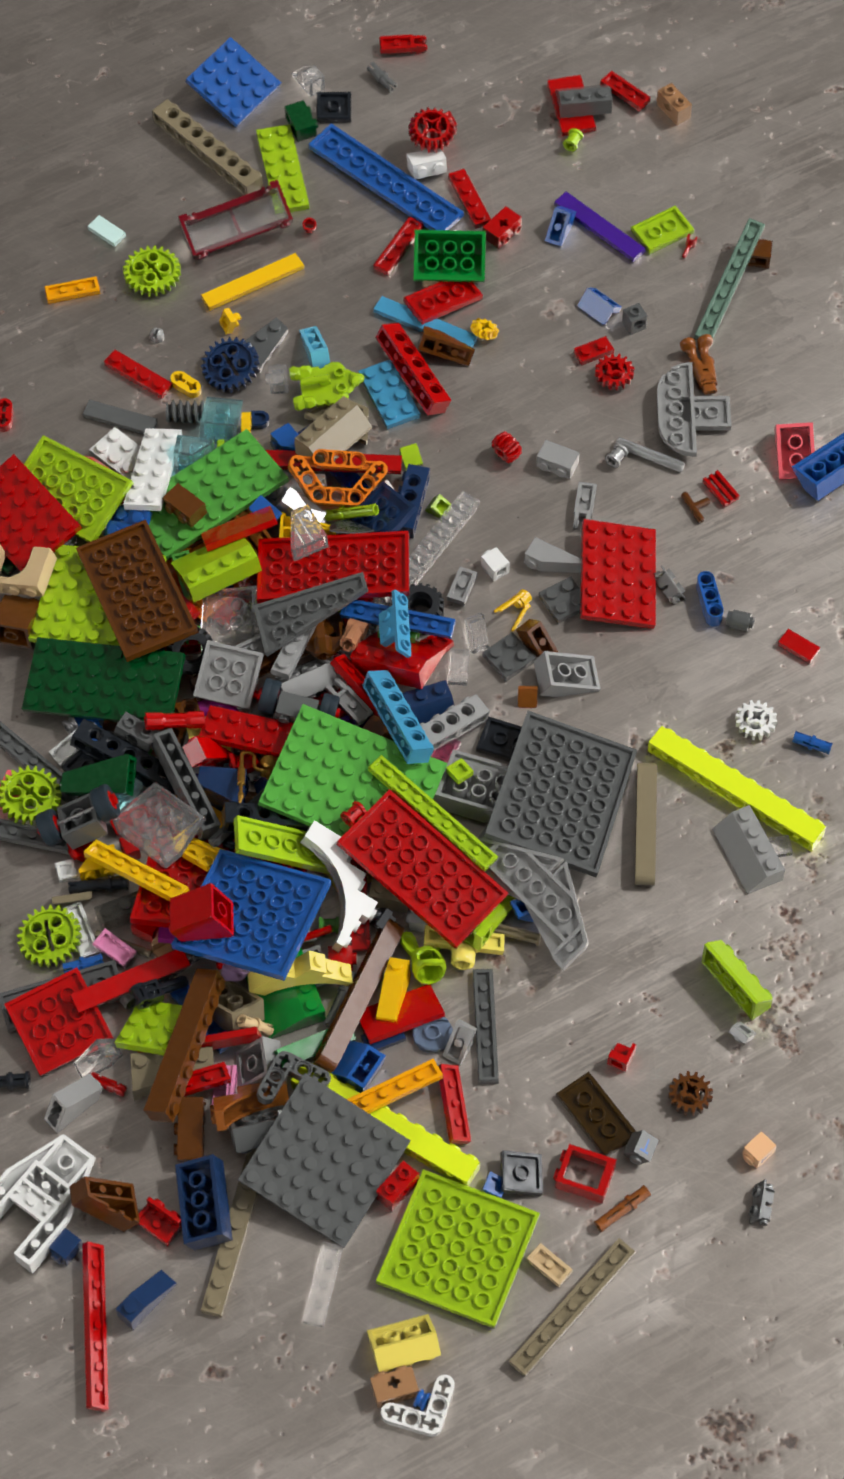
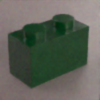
M304 100L284 106L285 118L288 124H290L297 142L317 136V120L312 118L311 108L306 106Z

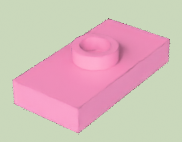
M106 928L93 942L94 947L112 960H115L123 968H126L137 954L135 949Z

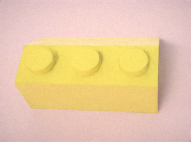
M429 1314L367 1330L374 1360L379 1372H388L396 1367L410 1366L418 1361L432 1360L437 1356H441L437 1333Z

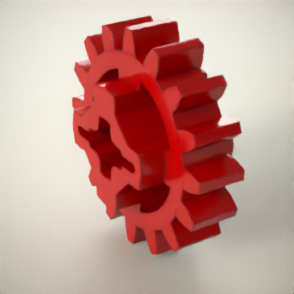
M611 353V357L604 355V360L599 359L595 367L597 382H602V387L608 385L609 390L612 387L618 390L619 386L624 389L625 385H630L631 379L634 378L632 361L627 362V357L621 358V354H618L617 357H614L613 353Z

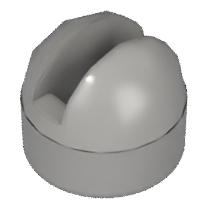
M157 327L153 328L150 331V340L153 343H161L164 340L163 330Z

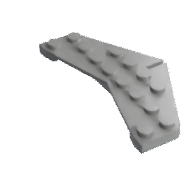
M480 838L479 840L498 856V859L485 873L509 893L508 895L525 904L553 959L564 971L587 949L589 944L568 863L561 857L496 842L487 838Z

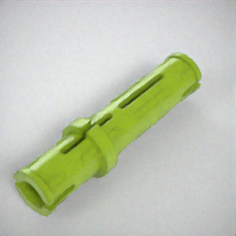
M376 503L354 507L341 506L338 509L325 510L327 513L324 517L327 521L377 516L379 514V507Z

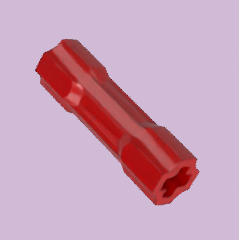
M188 711L186 713L145 712L144 724L146 730L175 727L202 728L205 725L204 711Z

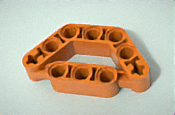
M318 449L311 457L295 455L288 463L290 473L308 500L318 506H359L388 471L387 465L384 462L366 461L364 454L354 451ZM315 455H322L324 462L318 463L315 460ZM340 456L343 463L338 465L334 462L333 458ZM352 458H359L361 460V465H354L352 463ZM295 462H296V463H298V462L301 463V465H300L299 467H294V466H293V464H294ZM311 467L345 471H366V473L353 488L325 487L321 484ZM380 467L382 469L381 473H378L375 478L372 477V474ZM305 469L306 471H304V472L299 476L298 474L300 473V471H303V470ZM309 476L312 479V483L309 485L305 484L303 477ZM368 480L371 483V488H364L362 481ZM313 492H320L322 499L316 500L313 497ZM332 493H338L341 500L334 501L331 496ZM356 494L359 497V502H352L350 495Z

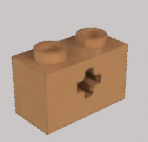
M672 83L657 91L656 104L676 126L691 118L692 104Z
M400 1366L394 1369L393 1372H379L370 1378L378 1409L382 1408L386 1403H400L416 1398L419 1393L412 1366ZM395 1382L397 1388H393L391 1383Z

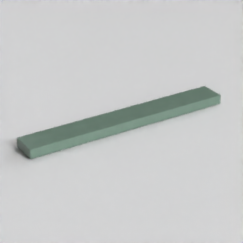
M748 219L694 335V339L697 340L705 334L711 335L714 339L765 228L764 223Z

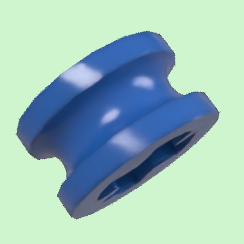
M421 1389L415 1398L413 1407H420V1410L424 1411L430 1400L431 1393L426 1394Z

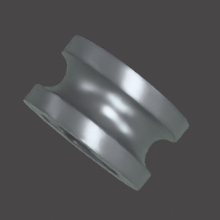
M69 717L68 721L64 720L62 722L69 735L78 728V724L72 717Z

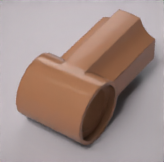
M352 618L348 620L345 633L340 639L339 644L344 651L350 652L355 650L360 640L365 639L369 623Z

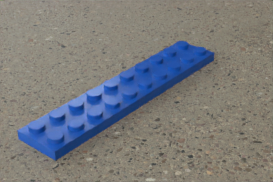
M332 123L308 144L310 150L408 216L422 222L429 230H450L464 216L462 210Z

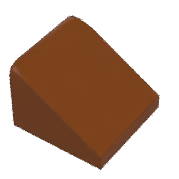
M518 686L519 708L537 707L538 686Z

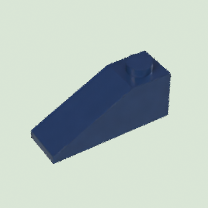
M160 1270L131 1292L116 1308L118 1318L134 1330L177 1283L164 1271Z

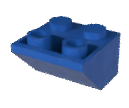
M350 1040L338 1066L331 1074L335 1075L338 1081L344 1084H351L356 1091L361 1093L368 1088L384 1064L386 1055L368 1044Z

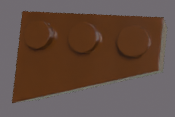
M183 1097L181 1100L178 1122H174V1135H178V1138L173 1148V1154L177 1156L179 1161H190L204 1157V1124L206 1117H204L206 1099L204 1097Z
M85 1176L69 1186L73 1207L123 1232L140 1223L134 1185L132 1183Z

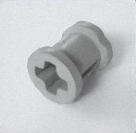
M616 443L613 451L606 455L605 460L611 467L617 468L620 465V461L628 455L629 451L622 444Z

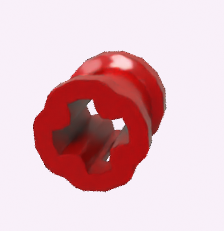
M354 801L352 806L346 812L343 811L340 816L345 824L352 827L355 821L367 811L360 802Z

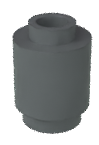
M739 610L728 611L726 625L732 629L748 632L749 628L753 629L755 618L752 617V613Z

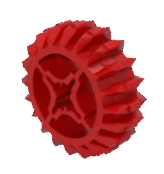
M427 107L426 111L421 108L420 113L415 112L414 117H411L408 125V134L411 137V142H415L416 147L421 146V151L426 148L428 153L431 149L436 153L437 148L443 151L444 146L448 147L455 135L453 119L449 117L448 112L443 113L442 108L439 111L436 110V107L433 110ZM419 126H422V129H423V133H422V134H421V133L419 132V130H418V127H419ZM441 126L446 130L444 134L441 132Z

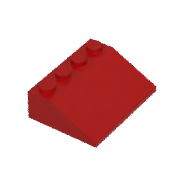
M377 631L358 643L350 655V659L363 675H366L368 671L388 670L395 683L422 690L445 654L446 648L416 641V643H411V657L407 658L396 651L395 642L387 647L381 645Z

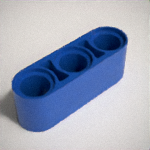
M702 571L697 577L696 590L706 623L709 626L716 627L722 623L724 608L714 575L709 571Z

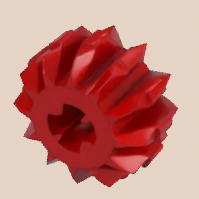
M501 432L491 441L494 452L502 461L507 463L513 462L522 454V447L510 433Z

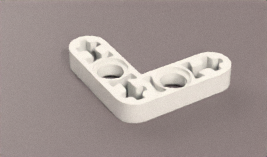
M440 1375L436 1379L426 1412L390 1402L386 1403L381 1409L382 1420L389 1425L425 1436L435 1437L439 1435L454 1392L453 1378L449 1375ZM447 1381L450 1388L446 1387L444 1396L440 1395L441 1385L439 1384ZM437 1400L442 1401L445 1405L441 1411H436L432 1407V1404ZM390 1409H394L396 1415H401V1411L404 1412L402 1422H399V1416L392 1415L391 1418H388L385 1412H389ZM410 1414L415 1415L418 1419L414 1425H409L405 1421V1418ZM421 1418H425L424 1423L431 1424L434 1421L438 1428H433V1431H430L429 1426L425 1424L422 1425V1428H419Z

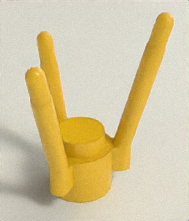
M521 589L511 599L496 608L494 613L502 612L512 604L518 609L523 608L511 631H515L524 614L531 607L529 602L532 600V597L528 591Z

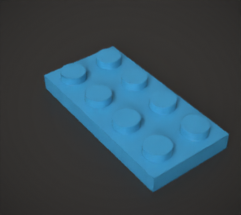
M391 360L358 371V373L363 374L365 377L362 383L387 430L420 418V412Z

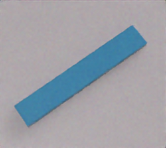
M381 296L374 307V313L422 332L424 326L440 330L470 347H473L478 339L473 333L439 319L422 325L407 306Z

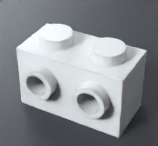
M437 148L436 153L433 149L429 153L427 149L407 153V169L414 179L446 173V157L439 148Z

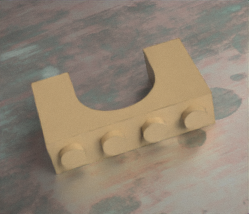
M1 545L0 572L6 558V552L4 551ZM33 547L29 561L20 573L11 577L0 576V594H20L30 597L44 596L57 560L51 548Z

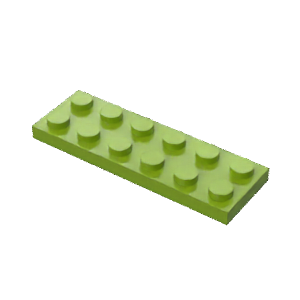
M290 124L257 129L256 135L268 186L270 185L269 182L278 179L290 212L310 209ZM277 195L271 196L275 215L283 214L284 211Z
M239 815L234 818L235 853L330 874L324 863L311 850L300 843L307 831Z

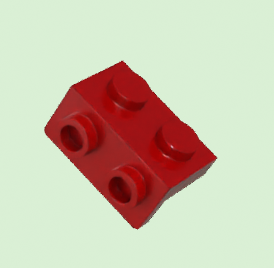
M148 1197L146 1199L147 1204L139 1213L140 1223L137 1225L168 1246L182 1229L181 1216L174 1210L170 1212L166 1209L165 1204L159 1199Z

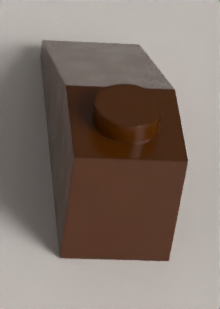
M427 326L423 327L418 341V350L466 366L470 365L475 352L474 348L440 330Z

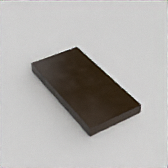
M587 1072L556 1093L557 1099L602 1155L609 1157L627 1145L632 1132H636L590 1072Z

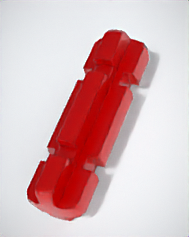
M95 1072L91 1073L100 1082L104 1090L111 1093L116 1092V1095L121 1097L126 1094V1085L122 1083L117 1084V1081L105 1076L100 1077V1074Z

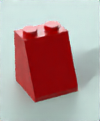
M212 883L170 898L169 931L181 942L234 936L233 902Z

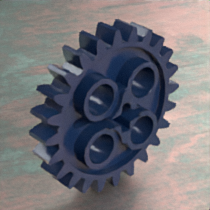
M228 337L226 342L221 338L220 344L215 341L216 346H209L211 351L204 352L207 358H202L204 363L201 365L203 369L202 374L206 382H209L211 387L215 386L217 391L222 388L224 393L227 388H229L231 393L233 388L240 391L241 385L246 388L245 383H252L251 377H257L255 372L259 371L257 366L260 364L259 355L255 347H252L250 342L246 343L244 338L240 342L238 337H235L234 341H232L231 337ZM223 353L226 354L229 361L234 366L235 370L239 374L238 376L235 375L232 368L227 363L226 359L222 355Z

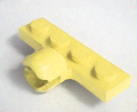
M425 925L423 946L428 945L449 949L451 951V964L458 970H469L475 964L476 953L503 955L505 934L493 933L480 951L465 942L455 949L429 925Z

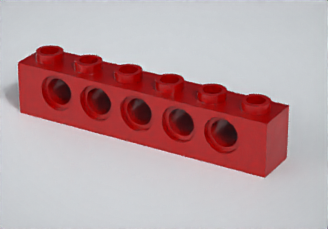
M400 323L381 325L375 338L427 415L445 413L452 400Z

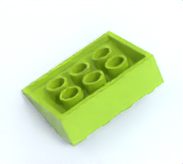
M245 538L212 551H207L206 546L171 562L172 567L193 602H197L262 571L257 554Z

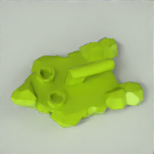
M331 362L323 368L308 365L301 367L292 366L289 369L290 378L293 381L300 380L302 395L293 398L294 408L297 411H301L304 408L311 409L315 406L317 408L324 407V405L330 406L343 396L349 398V394L353 392L354 388L364 382L365 377L363 374L345 369L340 362Z

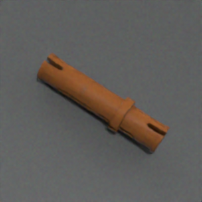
M642 1185L641 1188L631 1195H626L622 1202L594 1221L596 1228L602 1233L629 1211L637 1209V1205L651 1196L648 1188Z

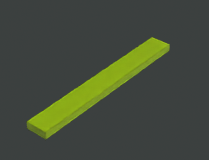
M381 755L368 767V771L395 793L484 872L498 859L494 852L385 757Z

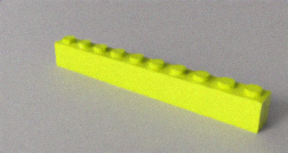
M661 726L649 741V753L740 809L750 805L758 820L810 852L813 851L824 836L826 826L819 819L810 817L804 810L792 806L786 799L774 795L770 789L761 787L755 780L743 776L737 769L725 765L722 760L714 758L706 750L694 746L688 739L676 735L673 730Z
M300 1067L298 1073L304 1075L308 1073V1070L305 1067ZM330 1074L331 1080L328 1088L345 1099L359 1094L351 1084H344L338 1081L335 1075ZM320 1077L318 1081L321 1083L324 1081V1078ZM292 1078V1089L295 1090L300 1081ZM387 1105L369 1113L411 1140L403 1152L404 1154L440 1175L469 1186L479 1172L480 1162L474 1155H467L461 1152L460 1148L452 1143L450 1145L447 1144L439 1135L435 1133L430 1134L420 1124L409 1122L403 1114H396L390 1111Z

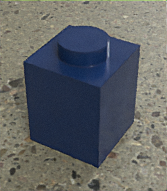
M65 1228L49 1246L51 1258L58 1264L62 1262L68 1266L82 1249V1240Z

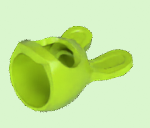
M403 932L400 943L411 957V968L414 978L422 984L428 985L440 981L445 975L447 967L440 953L441 948L428 945L419 947L414 934Z

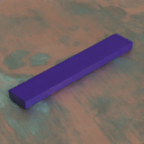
M567 191L555 200L554 205L556 207L563 206L577 211L574 220L632 262H635L645 253V247Z

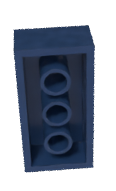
M211 1154L175 1164L184 1245L193 1250H198L232 1241L223 1160Z

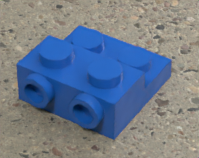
M119 505L113 521L110 520L107 524L104 536L143 520H146L149 525L153 513L148 510H125L123 505Z

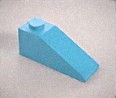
M317 326L299 330L311 367L319 366V368H323L329 364L328 347Z

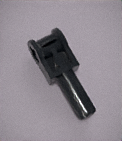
M184 975L162 983H158L157 979L133 985L129 989V993L135 998L137 1009L142 1010L164 1001L165 994L187 987L189 982Z

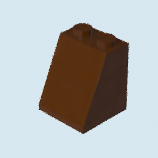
M4 595L0 603L1 644L32 649L34 642H30L28 637L30 636L40 600L36 598H22L18 595Z

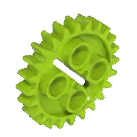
M154 245L153 249H150L149 246L146 247V250L140 248L139 253L133 251L134 256L129 255V260H125V266H123L125 282L129 284L130 289L134 288L135 293L141 291L142 296L145 292L148 293V297L151 296V293L158 296V292L164 295L165 289L171 291L170 286L176 287V282H179V276H181L179 259L175 258V253L170 254L169 249L163 251L162 246L159 250L156 249V245Z
M27 765L24 771L21 767H19V772L11 770L12 776L6 774L5 780H1L0 807H3V814L8 812V819L14 816L15 823L21 819L22 825L29 821L32 826L38 813L44 812L47 809L57 811L58 804H61L60 797H62L60 784H56L57 778H51V772L45 775L44 768L40 772L37 771V766L33 770H30L29 765ZM28 806H33V807H35V808H33V809H28V808H26V807H28Z
M49 905L48 910L41 906V912L34 909L35 915L27 914L29 920H22L24 927H18L21 934H17V938L20 940L17 944L21 948L22 955L25 954L26 960H30L33 965L38 962L39 967L46 963L47 967L50 968L51 963L58 967V961L60 960L66 963L65 957L72 959L70 953L78 952L75 946H80L81 942L78 939L83 938L80 932L82 928L78 925L79 921L75 918L73 912L69 913L67 908L61 911L60 905L54 910L52 905ZM46 921H48V927L51 932L50 936L54 945V951H51V944L48 940L49 935L45 926ZM61 922L58 927H53L56 923ZM37 928H42L39 932H34ZM65 940L63 944L58 945L59 941ZM46 945L43 950H38L40 946Z

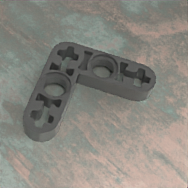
M281 1051L276 1055L258 1088L256 1096L262 1104L272 1103L287 1076L298 1081L302 1079L303 1075L297 1071L299 1067H305L308 1070L307 1074L309 1076L314 1072L312 1078L317 1081L320 1077H323L324 1081L321 1083L326 1087L330 1084L331 1075L326 1070L290 1052ZM286 1059L287 1062L284 1064L283 1068H279L281 1061ZM278 1074L281 1080L274 1082L270 1079V1075ZM269 1086L271 1087L269 1095H267V1097L263 1096V1094L266 1092Z

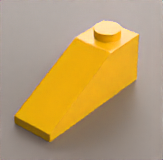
M389 958L378 1004L377 1020L397 1021L411 978L409 960Z

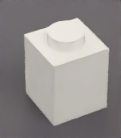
M497 547L483 553L481 556V567L493 581L509 573L510 562Z

